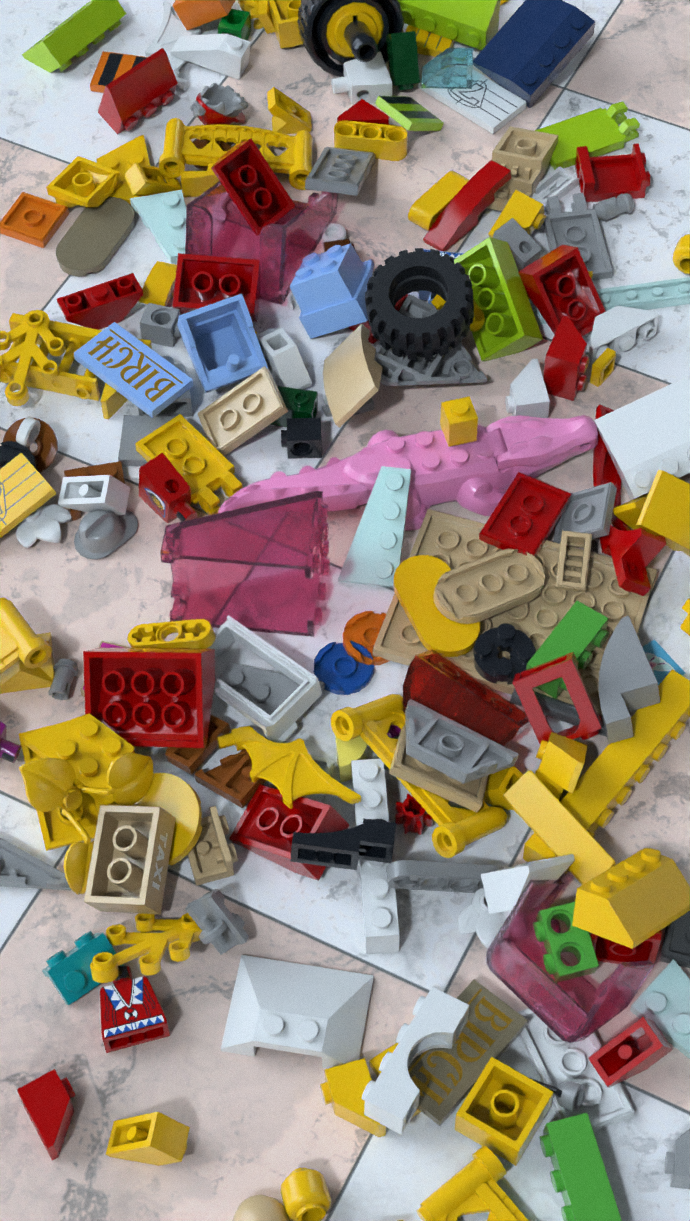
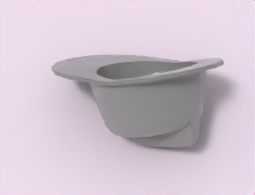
M127 509L125 515H116L113 511L104 510L89 512L81 520L79 530L75 534V549L81 556L87 559L97 560L107 557L136 533L138 528L136 516Z

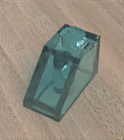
M447 48L422 67L421 88L472 89L473 48Z

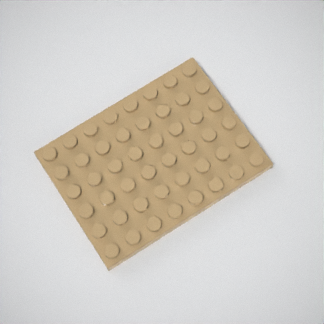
M428 509L409 558L417 555L434 556L444 561L453 570L502 549L479 540V533L483 529L484 523ZM546 540L536 556L545 569V580L541 593L529 602L480 621L479 636L489 629L508 623L513 625L515 629L525 633L533 642L537 652L576 601L608 618L606 631L609 632V636L605 644L601 648L596 647L594 649L592 659L584 670L581 668L578 670L597 714L602 715L598 691L599 671L607 643L618 623L626 616H629L638 635L657 569L645 567L651 589L645 596H641L633 592H627L619 587L612 557L590 552L586 591L556 589L560 544ZM566 546V550L583 552L582 549ZM565 556V560L582 562L583 559L578 557ZM564 566V570L581 572L582 569ZM563 576L562 581L580 583L581 578ZM394 594L374 644L373 656L511 695L515 688L513 684L507 685V682L497 681L496 684L480 676L474 667V647L468 653L458 657H444L441 653L435 651L434 654L427 650L420 641L396 594ZM499 652V659L503 657L511 659L509 652ZM536 687L533 688L535 692L552 697ZM563 690L557 697V700L574 705L568 691Z

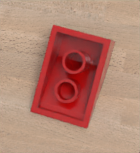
M562 244L518 271L529 297L554 335L563 315L570 318L583 337L593 330L595 317L606 312L578 247Z
M260 784L230 835L229 840L294 873L319 881L327 866L290 862L293 832L328 833L346 830L349 824L331 805L300 797L294 800L293 808L290 809L283 803L282 795L278 789Z

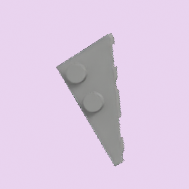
M0 838V886L71 891L65 873Z

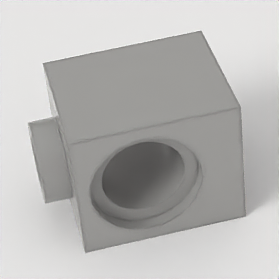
M148 303L140 320L142 339L151 340V343L174 347L177 338L182 337L177 326L178 317L181 315L180 309Z

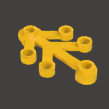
M42 310L29 311L24 315L21 325L9 332L0 331V339H6L4 342H0V350L8 349L12 342L26 335L23 343L0 356V372L3 371L5 366L19 359L14 380L5 388L7 401L12 406H22L29 400V392L25 382L32 358L40 367L45 379L52 380L59 375L56 362L48 360L36 345L37 339L40 336L47 344L48 351L52 356H61L65 352L63 340L55 337L48 329L50 319L48 314ZM55 345H60V347L56 349L52 348ZM49 368H53V369H54V370L51 371V372H46V370L49 369Z
M139 913L135 916L136 929L139 932H126L124 925H112L106 929V936L111 945H136L114 955L109 952L96 954L90 964L92 979L98 983L111 982L119 976L118 966L143 955L139 959L141 973L144 975L157 974L161 970L160 962L169 942H171L169 944L171 960L176 962L187 960L190 957L192 942L200 941L199 935L202 930L188 913L182 915L178 920L155 919L154 914ZM152 930L164 931L162 933H146Z

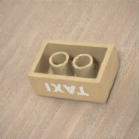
M100 805L84 902L101 912L161 915L176 818L161 807Z

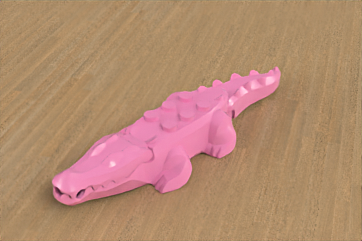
M521 415L508 416L493 422L487 427L478 425L477 441L448 447L442 430L422 431L401 437L393 430H383L373 435L367 447H364L353 456L341 460L332 457L325 466L317 469L311 466H304L298 474L286 476L282 471H278L271 478L254 482L242 488L221 505L218 510V517L220 520H227L239 512L251 509L292 512H330L355 509L357 506L368 502L381 466L411 469L412 471L405 531L420 529L427 509L442 503L458 502L469 511L484 516H491L518 472L535 478L573 456L592 450L598 444V431L593 419L586 415L568 419L537 418Z

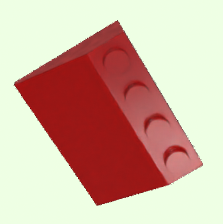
M95 648L83 651L85 715L90 713L132 746L206 747L216 680L215 649Z

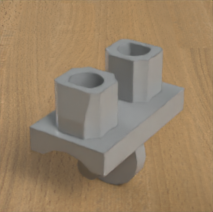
M214 889L204 894L201 898L189 903L185 910L202 930L199 938L203 944L212 943L218 952L223 954L236 945L246 943L249 936L243 929L245 922L238 914L231 913L224 905L225 897L219 889Z

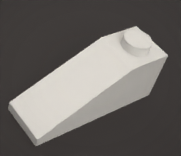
M230 34L180 36L171 51V55L239 80L249 64L251 42Z

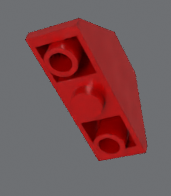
M134 273L57 298L56 300L66 321L99 330L108 327L113 322H121L144 293Z

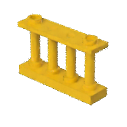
M12 313L9 319L11 330L22 324L24 315ZM50 320L48 329L55 337L63 340L66 350L58 367L59 375L52 380L45 379L40 367L33 360L25 385L27 387L76 396L81 399L99 401L100 393L95 374L86 369L83 376L68 372L75 359L74 352L102 332V330ZM26 335L14 341L9 350L23 343ZM39 336L36 344L40 345V350L47 357L49 353L47 344ZM17 360L5 366L3 371L0 372V382L10 383L14 380L18 366ZM47 369V370H46V372H51V371H53L52 369Z

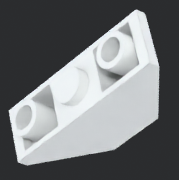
M616 306L596 316L589 345L588 357L590 359L588 366L591 368L592 364L607 348L616 351V354L629 350L633 345L643 340L652 338L657 333L659 314L656 311Z
M283 328L267 329L256 335L268 369L279 386L303 390L312 386V381L299 350Z

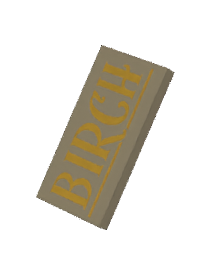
M475 979L456 998L469 1005L468 1022L452 1049L434 1048L419 1054L408 1068L410 1078L420 1090L418 1109L439 1126L442 1125L471 1091L491 1056L498 1060L528 1024L526 1018Z

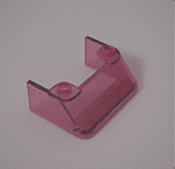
M560 879L530 880L490 944L486 953V963L490 971L560 1039L569 1043L583 1041L628 1007L654 964L650 960L620 962L613 975L605 979L598 989L583 976L556 983L553 974L548 975L545 969L543 955L547 954L543 941H537L533 922H537L536 918L540 910L551 907L565 883ZM558 919L551 921V928L555 932L561 933ZM560 955V958L565 965L572 966Z

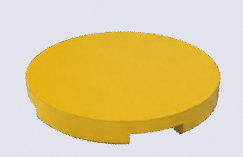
M153 773L152 782L147 793L140 801L131 806L161 807L176 818L168 865L172 866L181 861L197 843L202 831L201 801L198 794L188 783L175 775Z

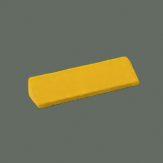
M531 770L523 774L503 795L504 800L556 857L569 854L574 855L575 861L568 867V870L582 885L615 866L616 863L613 858Z

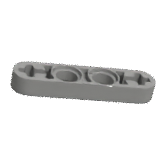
M399 860L390 863L386 867L389 886L395 889L475 893L480 888H483L481 874L503 869L504 867L486 864Z

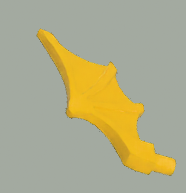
M250 726L231 729V733L216 737L219 749L235 745L237 751L245 749L252 761V770L249 773L251 781L255 783L262 778L274 784L282 795L283 803L290 809L293 808L294 800L311 794L335 795L349 804L361 802L359 794L347 788L320 768L308 753L304 740L301 738L289 743H277L266 739Z

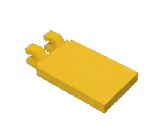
M181 414L135 443L136 451L147 462L163 453L192 490L191 502L194 504L199 502L201 508L211 518L218 513L220 508L218 506L220 499L213 493L214 491L222 487L225 495L231 497L243 488L242 483L234 475V465Z

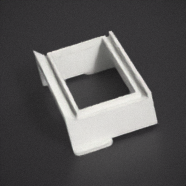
M228 615L227 621L215 631L216 639L214 643L206 648L215 649V658L219 657L232 643L238 641L300 686L271 715L216 676L214 694L262 728L266 739L277 743H285L296 732L298 728L296 721L322 695L318 678Z

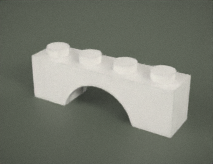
M434 987L431 988L426 997L420 996L413 1009L412 1014L415 1015L410 1025L405 1023L401 1027L396 1038L398 1045L393 1053L388 1051L385 1054L379 1067V1071H381L376 1082L370 1080L362 1094V1100L365 1101L364 1115L401 1135L419 1106L420 1090L410 1078L408 1072L410 1064L419 1054L434 1048L452 1049L468 1022L469 1005Z

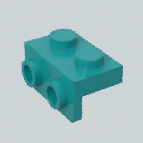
M89 931L74 941L76 947L65 954L61 950L46 960L48 966L42 972L46 977H49L66 1005L72 1004L100 984L92 979L90 964L93 961V957L101 952H109L112 955L116 954L103 932L93 935Z

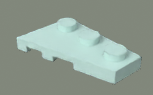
M182 190L130 198L131 206L139 213L142 222L146 228L150 229L155 237V241L171 264L177 263L178 253L197 255Z

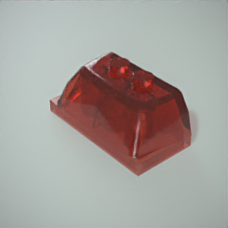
M433 649L415 655L408 667L403 683V705L405 708L408 701L412 699L502 746L507 745L514 737L527 730L531 725L526 712L510 703V701Z

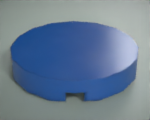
M350 641L356 650L373 660L371 653L365 647ZM332 642L320 649L314 659V675L318 678V681L324 682V689L337 695H350L361 691L369 685L374 676V665H366L355 661L347 654L343 643L336 644V642Z

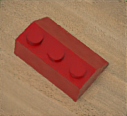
M161 48L105 86L98 113L117 135L125 129L127 131L131 130L136 126L138 120L143 117H150L157 107L162 104L165 106L174 99V92L178 83L166 51Z
M252 139L237 144L220 157L211 168L256 236H259L295 207L294 202Z
M178 253L172 307L180 309L181 315L242 293L252 322H257L260 301V260Z

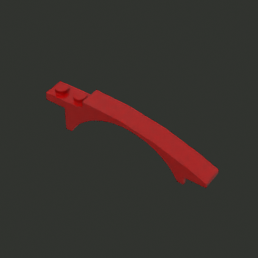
M599 404L596 408L595 420L615 410ZM598 431V444L593 450V485L596 487L610 482L614 484L617 488L613 507L615 508L621 505V478ZM612 513L609 535L599 537L602 553L612 556L619 587L627 592L645 596L651 589L645 567L667 544L666 539L663 536L650 534L642 528L630 530L626 523Z

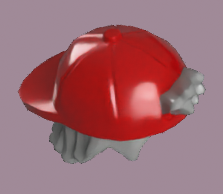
M213 83L210 86H205L203 91L197 95L190 109L194 111L193 115L198 117L204 125H231L233 122L244 124L246 117L241 111L248 108V103L244 101V97H240L239 93L234 92V89L229 85L224 87Z

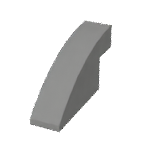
M629 616L623 617L612 633L604 651L599 671L598 691L600 706L609 744L633 737L630 711L660 703L658 682Z

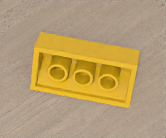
M643 848L577 888L572 926L633 949L690 911V886L672 858L661 855V852L656 849Z

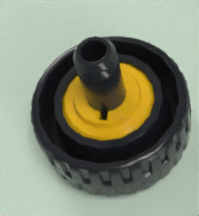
M301 0L297 23L303 45L312 60L324 71L338 77H344L343 65L336 64L329 55L342 63L357 59L360 62H369L376 57L378 52H381L386 64L389 61L386 34L403 32L404 18L398 0Z

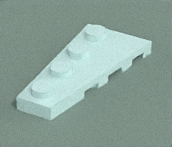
M381 466L338 582L394 588V573L401 564L411 469Z
M673 959L631 1005L630 1011L639 1019L645 1017L653 1020L667 1041L690 1059V979Z

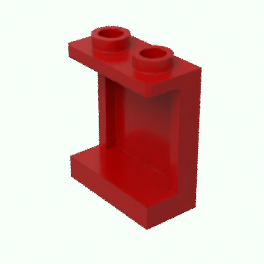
M639 143L633 144L631 154L589 157L587 146L577 147L575 170L577 178H579L580 193L584 194L586 202H598L612 197L617 198L618 195L625 193L630 194L633 199L645 198L646 187H650V173L645 171L646 156L645 153H641Z

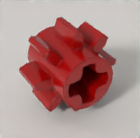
M407 794V798L403 803L396 802L397 814L395 815V823H397L396 825H403L404 834L411 832L422 835V830L425 826L432 827L433 818L413 796Z

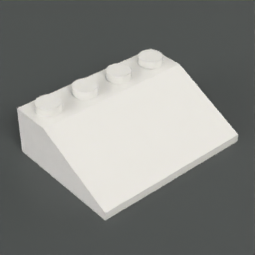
M690 375L594 420L630 499H635L650 491L658 470H663L677 478L690 473Z

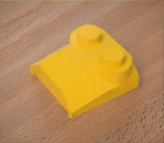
M77 156L46 188L48 195L55 197L56 203L68 208L76 205L99 207L114 192L120 174L119 171Z

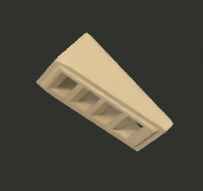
M562 530L556 589L586 591L592 534ZM566 546L584 549L583 552L566 550ZM565 556L578 557L583 559L582 562L565 560ZM564 566L582 569L581 572L564 570ZM563 576L581 578L580 583L562 581Z

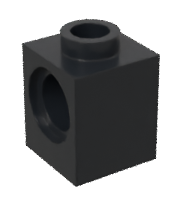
M321 417L286 418L287 430H281V446L287 447L288 459L322 458Z

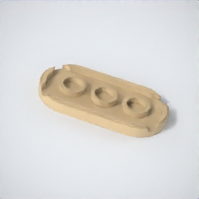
M516 549L501 550L444 573L439 578L435 587L434 603L440 613L452 621L463 624L477 623L535 599L543 589L545 569L542 563L532 554L527 553V555L517 553L518 550Z

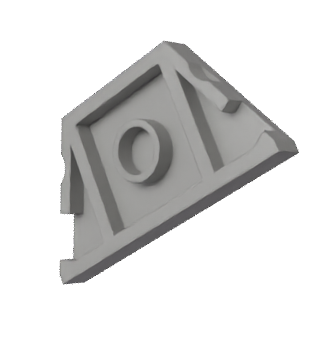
M412 699L407 703L405 710L406 754L417 759L419 762L463 784L513 767L516 764L519 756L518 753Z

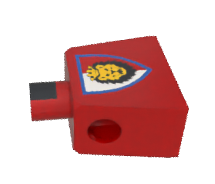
M163 453L139 468V497L166 523H170L178 517L184 525H188L197 517V512L191 507L192 490Z

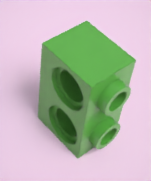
M575 902L540 910L536 918L537 922H533L537 941H543L547 954L543 955L545 969L548 975L553 974L555 983L593 974L599 967L589 932L572 926ZM556 919L562 920L567 925L568 931L557 933L551 928L550 922ZM563 952L573 953L577 958V965H565L560 958V954Z

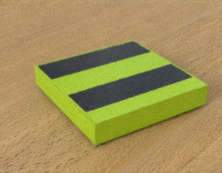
M378 96L375 102L378 108L408 131H440L444 122L411 97Z

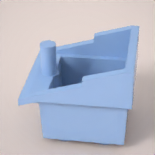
M351 243L342 247L341 245H335L318 255L317 253L307 255L295 273L290 288L301 310L299 319L310 339L368 321L365 292L367 291L369 278L373 274L374 263L372 259L362 262Z
M242 293L179 315L177 326L205 393L246 379L264 366L268 368Z

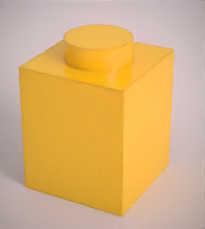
M470 396L441 402L440 426L448 447L477 441L478 417Z

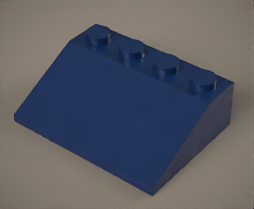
M525 0L476 56L472 64L497 84L527 102L526 106L531 108L594 35L595 21L576 6L562 0Z

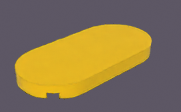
M417 555L404 560L394 573V592L424 647L434 654L435 651L441 653L444 657H458L472 650L479 637L480 622L463 624L452 621L441 614L434 603L433 596L437 582L444 573L451 570L450 567L441 559L429 555Z

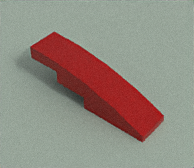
M490 160L454 196L426 233L423 241L439 251H447L478 224V215L495 201L494 193L511 179V170Z

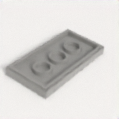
M325 147L305 180V189L357 196L375 163V154L373 152Z

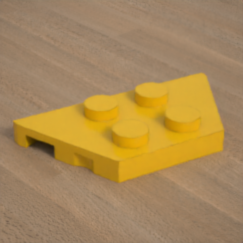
M144 135L138 136L96 159L98 164L119 171L120 176L115 190L109 197L123 199L130 205V198L141 196L132 194L125 180V173L134 163L150 166Z
M90 713L26 734L23 737L25 745L43 759L58 758L70 763L76 774L74 783L83 787L110 788L107 783V771L110 764L122 754L135 753L134 746ZM89 794L102 805H117L113 794Z

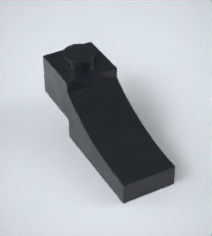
M363 818V824L342 831L328 833L293 832L290 862L357 870L358 859L391 863L397 823L387 822L383 819L372 820Z

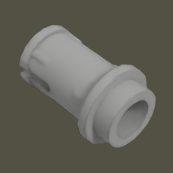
M60 659L54 665L55 675L48 692L49 695H52V698L57 700L68 699L73 677L78 674L77 664L74 661Z

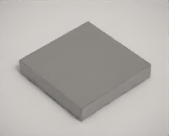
M124 415L118 461H121L122 466H143L146 464L147 461L136 451L135 443L175 416H155L152 418L150 416Z
M610 482L571 493V500L556 524L553 542L560 544L562 530L592 534V539L609 535L617 490L614 484Z

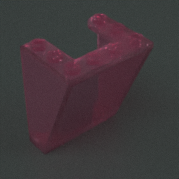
M219 181L187 204L185 254L260 260V299L282 305L291 291L290 285L295 277V273L302 264V260L315 251L324 232H326L327 227L335 217L338 193L322 191L321 195L318 196L319 193L314 192L308 197V203L292 200L295 207L275 223L265 226L261 234L256 236Z
M323 491L309 492L166 525L160 556L161 562L171 564L173 578L171 598H174V603L169 614L170 622L205 619L209 621L213 628H219L227 621V616L229 615L250 631L314 637L315 626H321L323 608L319 607V600L325 601L326 583L322 582L323 576H328L330 569V558H328L330 543L327 541L329 533V523H327L328 504H323Z

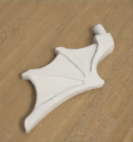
M164 1L161 28L155 40L145 50V55L149 57L163 48L167 53L176 77L177 88L187 90L189 81L182 79L179 72L180 68L187 61L172 56L171 51L180 36L200 35L202 25L186 30L183 23L173 15L171 4Z

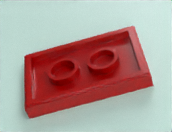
M518 472L479 533V540L502 550L516 549L518 550L517 553L524 555L529 553L536 557L569 504L571 493Z

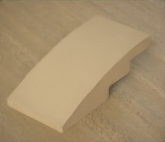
M511 126L508 128L492 151V161L511 170V179L494 193L495 201L487 207L488 209L503 211L515 190L531 198L533 197L550 163L558 142V135Z
M363 324L353 331L324 360V389L332 417L339 428L379 391L383 367L374 360L376 348L368 342L370 331Z

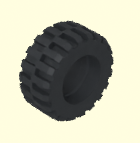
M415 248V252L401 251L399 256L394 258L392 255L385 259L384 266L378 265L373 271L374 277H370L367 283L365 303L371 332L374 338L380 341V345L385 350L392 348L393 355L402 357L403 354L408 355L409 360H417V357H424L425 360L433 359V355L439 353L440 356L449 353V347L454 349L461 344V337L467 336L470 331V324L473 323L474 302L470 277L465 274V268L460 263L454 264L453 257L448 254L441 256L438 250L430 249V252H425L423 248ZM414 291H430L438 294L446 301L438 312L425 318L407 317L394 308L403 296Z

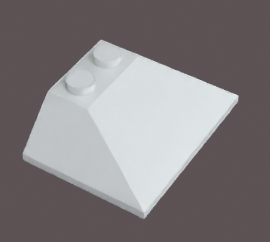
M241 955L221 1051L255 1057L257 1047L317 1056L322 1057V1066L327 1069L359 1060L374 975Z

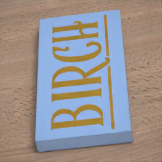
M113 322L74 352L76 361L152 418L193 387L192 378L116 322Z

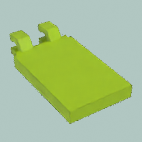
M622 101L612 104L608 110L606 108H598L535 131L558 135V142L550 160V165L555 170L559 166L564 169L575 165L576 149L580 146H587L589 157H598L624 148V143L639 137L636 129L640 127V123L635 117L627 119L624 113L627 112L628 107Z

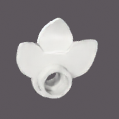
M59 505L40 506L32 513L34 515L28 516L19 523L16 537L25 548L32 546L37 539L59 543L61 539L60 524L71 520V514Z
M483 887L475 892L471 904L460 912L458 929L459 933L464 935L476 932L481 943L490 952H495L503 943L506 934L522 936L524 925L521 915L504 918L503 912L489 914V909L484 904L486 896Z

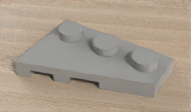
M230 663L219 676L220 680L269 715L300 686L282 673ZM319 681L321 691L323 692L325 684ZM311 706L298 718V720L296 721L297 725L308 712V710L311 708Z

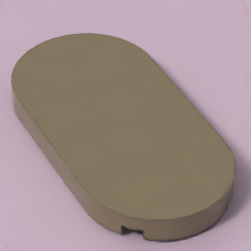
M108 197L99 207H85L56 247L57 262L62 271L72 276L82 277L87 276V273L94 272L95 274L103 270L135 225L132 206L123 199Z

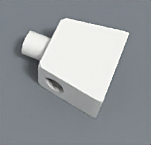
M378 52L376 57L369 62H360L357 59L345 62L343 64L344 77L331 79L333 93L347 92L353 105L361 99L370 104H375L378 96H392V81L381 52Z

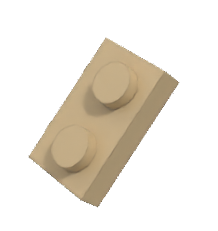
M216 806L209 807L210 816L202 818V831L199 839L187 855L196 886L234 876L233 863L238 862L234 844H227L225 835L229 834L225 815L219 816Z

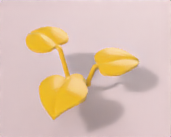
M131 752L122 754L114 759L107 771V783L110 786L108 789L83 787L81 785L74 786L73 783L76 778L74 768L67 761L58 758L38 759L19 767L25 785L26 796L31 806L41 812L52 811L58 807L61 808L62 815L70 820L84 839V843H72L64 857L65 877L70 889L74 893L79 895L84 894L86 891L94 841L91 842L89 834L71 811L81 805L83 793L113 794L114 801L119 806H131L140 801L147 793L153 778V760L148 755Z

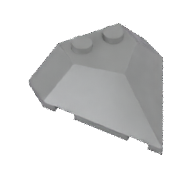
M409 294L398 312L411 318H425L438 311L434 305ZM459 344L454 349L449 347V353L440 356L439 353L435 354L433 359L425 360L424 357H417V360H409L408 355L404 354L402 357L393 355L392 348L385 350L381 347L380 351L375 353L374 360L383 367L380 383L386 386L486 382L487 378L482 371L478 372L471 362L472 357L462 344Z

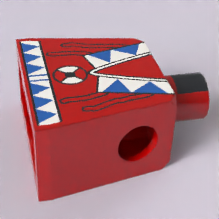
M119 966V976L113 980V984L100 989L101 1033L106 1053L170 1036L166 1017L148 978L142 976L133 979L129 966Z

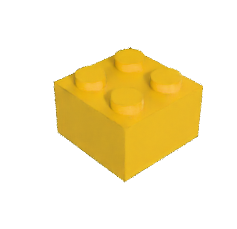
M491 1056L456 1113L454 1130L481 1146H487L493 1153L516 1166L551 1108L554 1092Z

